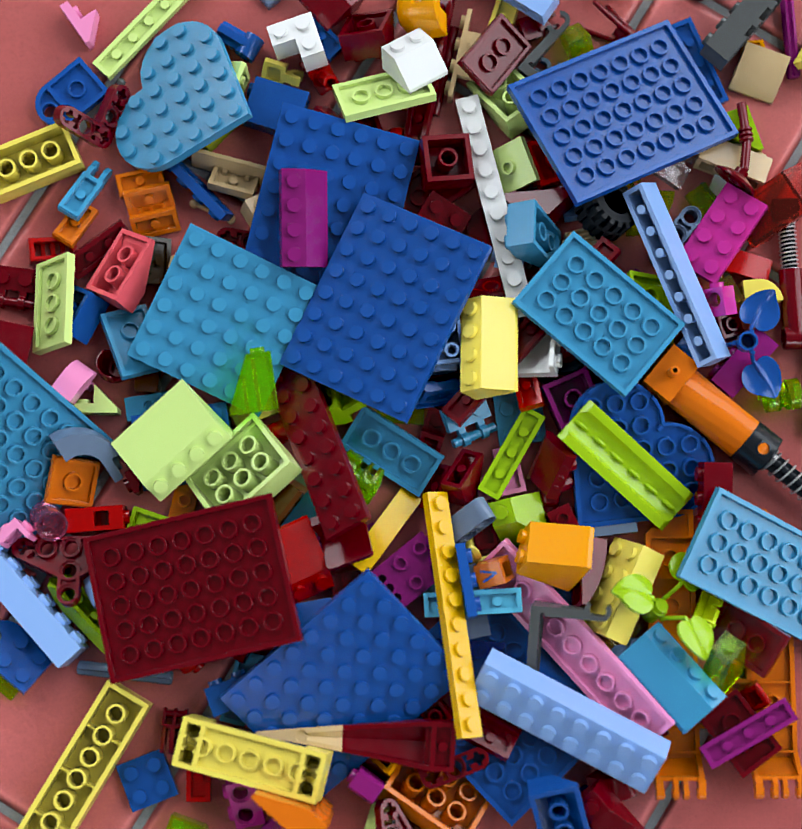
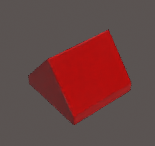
M757 680L740 691L754 711L772 703Z

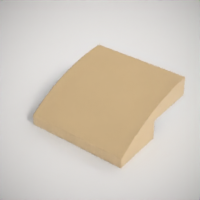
M746 42L738 65L733 72L728 90L772 104L791 57Z

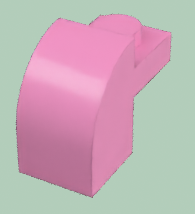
M75 360L64 369L52 387L75 405L85 390L89 392L93 390L95 383L92 381L97 373L79 360Z

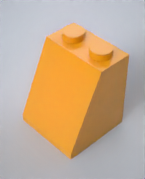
M530 521L524 529L519 531L517 536L519 549L514 560L517 563L516 574L569 592L591 569L594 528L590 526Z

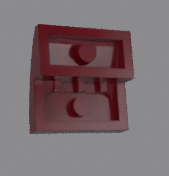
M479 706L483 736L463 740L476 747L483 748L486 752L506 762L523 729Z

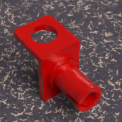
M302 61L298 65L301 69H303L306 72V69ZM330 65L306 72L321 96L333 90L332 85L339 83Z

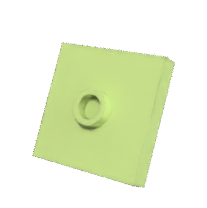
M519 136L493 150L504 193L519 191L541 180L524 136Z

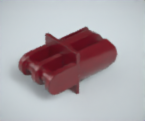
M167 707L163 708L159 753H165L167 733L170 730L168 753L174 754L177 733L181 728V725H177V718L189 715V709L178 711V708H174V710H168ZM167 717L173 718L172 724H166Z

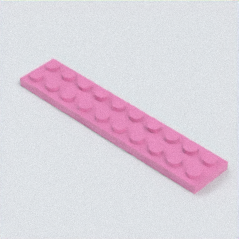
M506 538L484 560L508 554L515 578L505 584L489 587V589L521 587L523 613L512 614L529 632L530 609L534 601L563 605L569 604L551 585L516 574L517 563L514 560L518 549ZM556 617L543 618L541 646L589 699L659 736L674 725L675 721L584 620Z

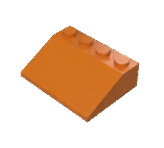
M400 764L388 776L384 788L377 797L378 799L390 798L396 800L405 817L421 829H475L490 804L466 777L435 789H429L421 782L416 768ZM454 766V772L449 773L459 775L461 772ZM428 771V776L425 780L426 782L431 781L433 785L436 784V779L440 776H443L444 781L449 778L444 772L433 774L432 771Z
M257 789L251 796L284 829H327L335 812L332 809L333 804L324 796L316 804Z

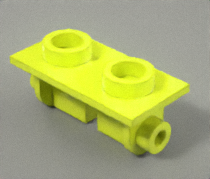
M702 590L693 616L702 617L713 629L716 626L720 613L717 607H722L724 601Z

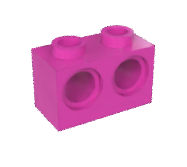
M724 282L709 284L710 289L703 290L714 317L737 314L733 285L724 286ZM718 295L720 296V300H721V301H720V304H718V302H717V296H718Z
M226 780V783L222 785L223 795L225 799H229L228 814L230 821L235 822L236 829L265 824L266 811L251 798L257 789ZM237 786H243V787H245L246 789L243 790V791H240V790H237L236 787H237ZM243 808H248V809H250V810H252V811H251V812H243L241 809H243Z

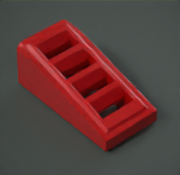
M53 237L28 238L29 264H39L58 256L55 252L56 243H59L60 255L65 253V245ZM46 244H49L50 255L46 256ZM77 244L73 249L69 247L70 253L77 250ZM36 245H40V256H36Z

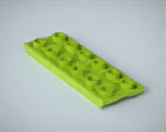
M591 400L586 402L557 435L561 441L661 531L694 496L691 491Z

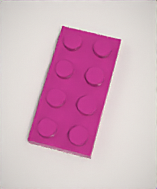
M727 182L683 246L695 274L709 283H717L768 209V205Z

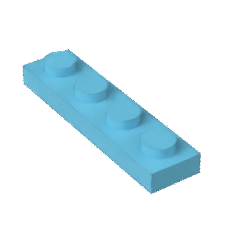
M521 587L473 590L474 597L480 598L482 611L477 612V615L523 613ZM462 591V597H463V603H464L465 616H467L466 605H465V599H464V594H463V591ZM436 592L423 593L424 617H439Z

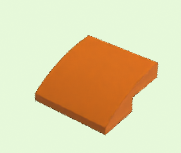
M169 181L123 191L129 221L134 233L154 237L181 230Z

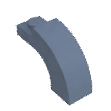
M69 427L48 435L66 462L79 455H90L101 461L115 483L124 478L119 471L123 467L116 458L119 455L118 452L101 433L84 427Z

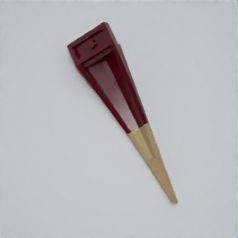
M428 718L265 730L255 733L281 741L340 751L425 771L454 772L456 746L454 720H433Z

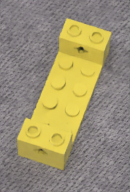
M194 713L183 716L171 763L172 766L311 804H316L322 800L334 753L333 750L309 745L306 747L217 724V719Z

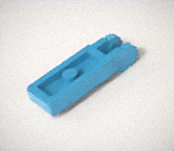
M94 160L88 169L82 172L58 204V211L78 222L108 182L113 173L112 170L106 168L98 179L95 178L94 175L99 170L100 163Z

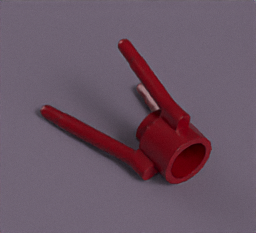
M596 0L593 1V5L617 26L612 34L615 36V39L593 30L582 28V32L609 43L636 33L609 5H606L604 8Z

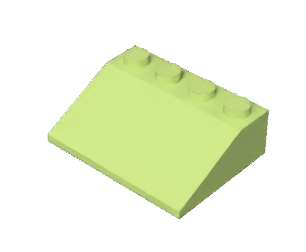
M181 379L113 440L111 445L141 483L161 502L232 438V429Z
M252 412L232 431V438L185 481L206 509L272 493L274 498L301 473L302 468L259 417Z

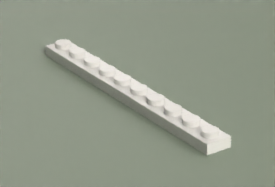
M476 94L456 99L455 104L463 133H469L475 181L504 293L507 298H516L528 283L522 260L515 258L506 249L504 244V236L507 235L505 215L508 212V207L479 97ZM518 310V318L524 317L525 315Z

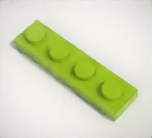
M534 410L520 413L477 490L497 501L500 499L545 420V416Z

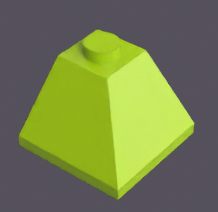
M540 491L488 503L496 516L492 525L501 542L508 538L517 547L519 546V543H517L518 533L530 521L548 523Z

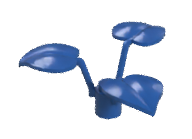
M767 289L754 293L742 303L739 310V318L743 323L750 324L749 331L743 332L737 337L736 341L726 343L727 347L736 346L739 351L750 353L752 364L747 365L741 375L742 384L745 389L754 395L774 399L778 397L781 389L782 377L780 367L769 356H762L756 361L754 351L758 345V337L754 333L753 328L755 327L758 331L762 332L769 331L778 324L780 319V308L774 289ZM683 337L676 346L693 359Z

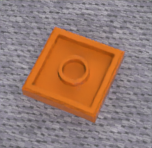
M52 454L43 501L49 504L92 507L101 461L73 457L66 462L62 455Z

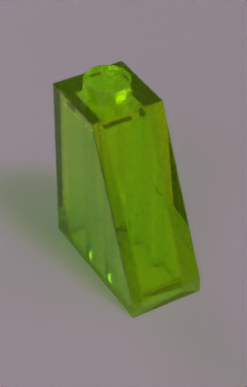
M264 347L251 348L250 354L244 355L229 407L230 416L279 409L270 351H265Z
M727 631L712 646L709 657L703 667V671L724 694L744 672L746 644Z

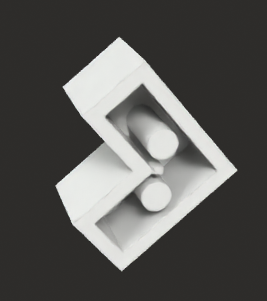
M311 12L266 27L278 61L300 53L306 72L329 65Z

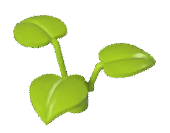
M686 552L677 553L670 559V574L679 583L662 598H655L652 595L653 587L651 582L640 574L628 575L613 587L611 593L619 598L631 611L641 614L642 618L648 623H653L658 619L660 622L682 620L677 625V633L680 640L695 656L703 661L708 659L714 642L713 630L709 623L699 616H693L690 620L687 616H666L668 611L666 600L680 589L682 585L690 592L700 589L676 576Z

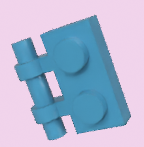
M486 400L461 427L457 426L439 410L446 432L452 433L456 431L458 437L451 440L453 448L466 447L471 445L472 441L479 438L485 439L490 436V433L497 431L494 422L488 425L484 422L485 418L492 416ZM475 423L476 430L467 433L465 427Z

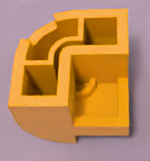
M396 0L398 20L407 34L417 28H421L432 39L447 36V14L440 7V0Z

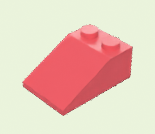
M122 228L85 288L110 305L133 314L145 294L155 241Z

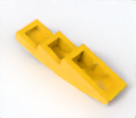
M402 487L369 531L374 552L373 556L351 565L360 572H364L367 568L371 570L420 504L421 498Z

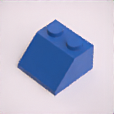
M74 285L72 339L87 345L100 322V314L106 313L110 304L91 291Z

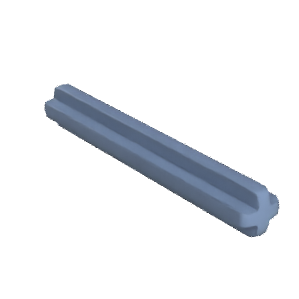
M81 660L77 665V674L109 678L107 663ZM173 671L130 681L171 685Z

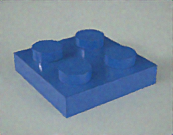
M159 749L116 766L132 812L180 794L166 754L159 753Z

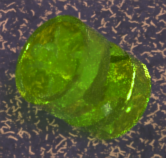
M797 378L782 380L777 398L757 396L758 401L762 400L766 413L781 411L782 407L786 410L801 409L802 389Z

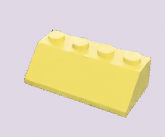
M481 295L468 298L462 310L460 392L475 400L518 392V309L512 304L515 298Z

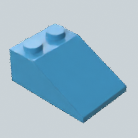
M535 199L508 204V212L505 215L507 235L504 236L506 249L515 258L542 268L561 246V231Z

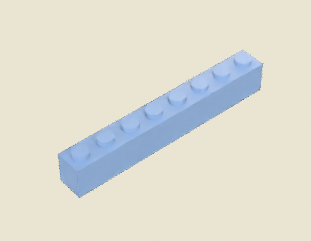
M641 182L622 194L674 315L685 323L681 331L696 366L701 368L716 364L730 357L731 354L656 182Z

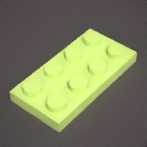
M387 72L332 85L333 94L346 123L437 101L432 83L409 94Z
M70 252L36 264L32 353L39 356L72 344L75 254Z

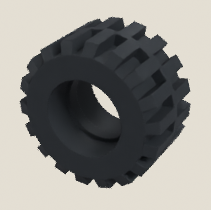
M623 186L574 209L575 214L578 215V222L583 225L582 228L589 232V235L595 236L597 240L603 236L609 241H615L635 224L622 194L628 190V187Z

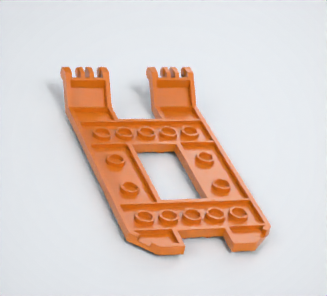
M681 509L678 514L685 515L674 517L662 531L653 525L644 534L645 546L664 555L652 585V595L655 598H662L679 583L670 574L669 561L675 554L687 552L695 534L693 509ZM682 585L680 589L666 600L668 604L666 616H687L690 620L696 608V591L690 592ZM658 619L653 623L647 622V631L657 622H660L698 664L697 656L683 644L678 636L677 625L682 620L660 622ZM792 636L766 678H762L744 666L745 678L711 679L725 695L735 688L740 692L750 683L757 680L772 702L770 705L785 697L797 716L794 637ZM768 705V706H766V707H764V708H761V709L755 711V713L757 714L758 712L764 710L765 708L769 707L770 705ZM796 720L772 734L783 749L751 772L755 799H763L765 797L763 780H770V796L772 799H778L779 797L778 780H780L782 799H788L790 795L788 780H794L795 797L802 799V767L798 755ZM700 722L686 734H683L674 724L668 729L669 735L663 737L671 741L666 760L654 778L656 800L665 799L664 781H671L672 783L671 797L673 800H679L678 781L682 783L683 800L690 799L688 781H696V798L698 800H706V780L699 749L700 729L705 728Z

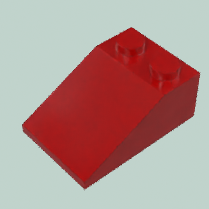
M305 515L279 527L295 603H299L333 587L334 583L331 572L326 567L323 551L314 529L311 527L309 517Z

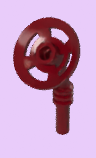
M746 102L737 103L740 125L738 131L739 142L742 144L740 167L737 166L735 169L716 165L715 171L726 182L753 196L755 191L746 177L748 176L751 144L754 138L752 137V127L749 126Z

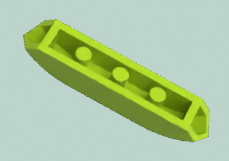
M64 573L65 577H72V575ZM54 577L49 578L47 587L56 604L95 646L105 654L97 611L93 608L84 588H81L79 603L74 607H65L57 599V579ZM72 589L66 590L62 595V599L64 601L72 600L75 596V591Z

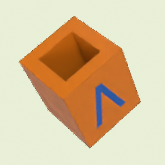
M508 554L481 561L473 566V572H475L480 590L505 584L515 578Z

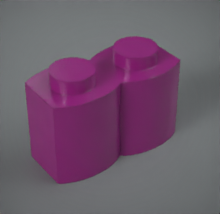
M362 764L359 768H354L345 780L348 782L347 788L371 805L385 786L383 779Z

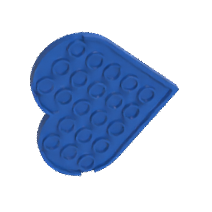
M602 381L587 389L579 397L572 409L569 422L586 402L591 400L691 491L693 495L695 491H698V481H695L694 477L695 467H698V462H715L711 447L705 438L693 428L677 422H665L661 405L647 389L636 383L623 398L607 383ZM572 451L577 456L576 470L572 471V478L574 481L575 516L580 526L600 527L649 521ZM694 496L682 509L694 510L697 507L694 503ZM677 513L674 517H679L685 514Z

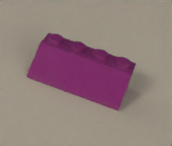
M281 168L279 170L281 268H326L328 265L327 171L303 168Z

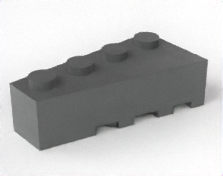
M742 0L741 3L738 1L729 11L730 16L728 18L723 17L715 27L717 31L714 34L710 32L701 44L704 47L699 54L718 70L722 71L776 10L782 0Z

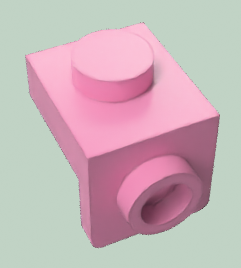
M14 517L9 523L0 527V545L9 549L22 535L35 542L38 539L33 534L35 528L27 520L22 522Z

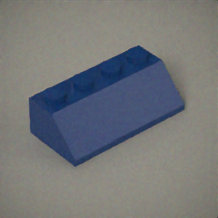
M554 775L527 780L528 796L537 829H590L578 783Z

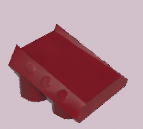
M546 431L526 479H530L546 495V499L558 500L562 492L573 488L574 481L571 472L576 470L577 456L551 431Z

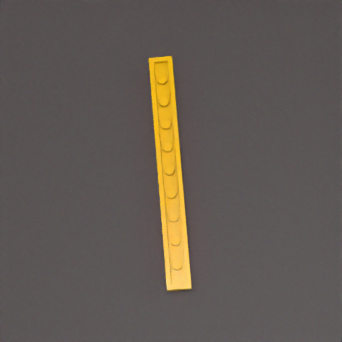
M426 492L422 494L456 738L458 740L482 737L447 492Z

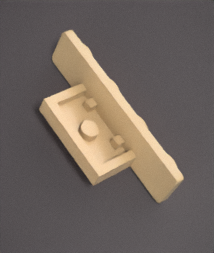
M468 8L466 16L462 15L459 29L463 30L462 36L456 38L454 51H458L456 59L451 60L449 73H453L451 81H446L444 95H448L447 103H452L458 78L473 81L457 64L481 35V33L469 31L473 9Z
M202 149L192 154L191 165L193 167L211 171L207 182V189L248 199L255 195L258 185L262 184L266 168L264 165Z

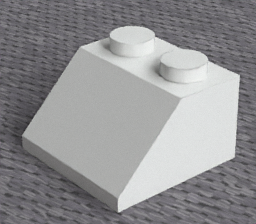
M417 28L381 47L382 69L409 94L448 74L446 65L434 40L421 28Z

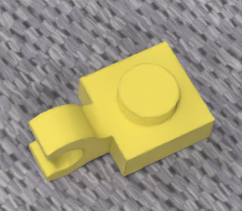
M266 57L261 77L281 84L288 83L299 87L300 82L303 81L304 72L300 70H287L288 63Z

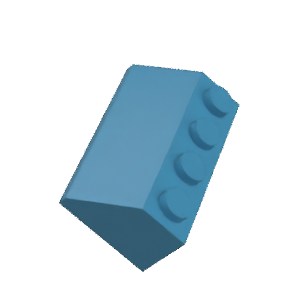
M660 622L652 626L618 656L620 661L675 721L674 724L683 734H686L727 697Z

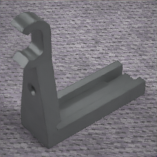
M560 10V18L565 20L563 25L557 30L548 25L547 31L549 34L518 66V72L525 78L538 73L534 67L569 27L570 17L565 11Z
M534 601L530 609L526 666L538 672L540 671L544 617L604 622L611 616L612 606L609 604L605 608L606 614L600 615L591 612L590 607L592 605L590 602L583 608Z

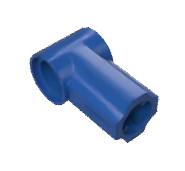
M226 21L221 23L216 31L225 46L234 50L240 58L249 63H253L264 45V41L259 36L249 31L245 33Z

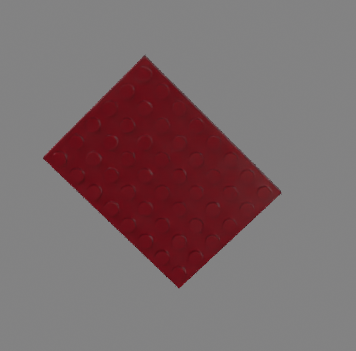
M272 493L82 538L111 684L303 641Z

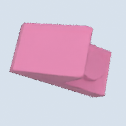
M68 1L60 5L64 15L88 49L92 50L100 19L97 10L95 9L83 17L77 6L72 8Z

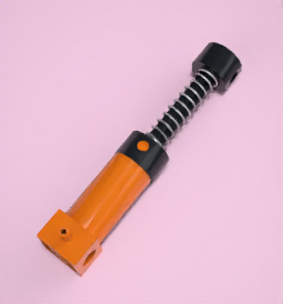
M673 344L639 385L655 396L661 408L666 405L672 408L728 454L729 458L751 476L759 470L766 469L768 470V476L774 475L776 477L775 482L781 481L783 488L788 487L790 494L796 493L797 500H802V472L800 473L795 469L797 465H794V467L788 463L789 459L785 461L781 457L782 453L778 455V448L783 439L761 421H757L696 371L698 368L695 361Z

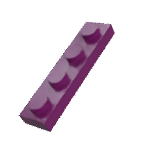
M784 697L700 746L699 749L710 768L714 769L798 720Z

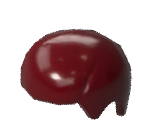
M101 350L96 357L95 365L101 378L109 383L125 381L121 380L111 350Z

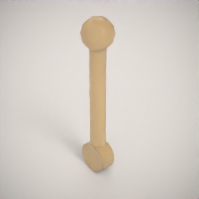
M195 199L189 203L192 208L209 211L206 206L199 204ZM233 216L229 222L227 221V223L233 224L235 222V216Z

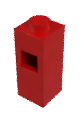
M125 505L65 509L66 533L79 534L123 529L130 523L131 512L127 510Z

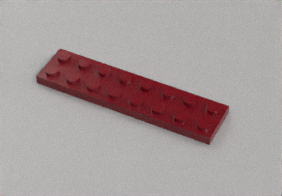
M283 366L271 394L297 463L302 468L301 474L327 540L332 541L370 520L372 517L319 383Z

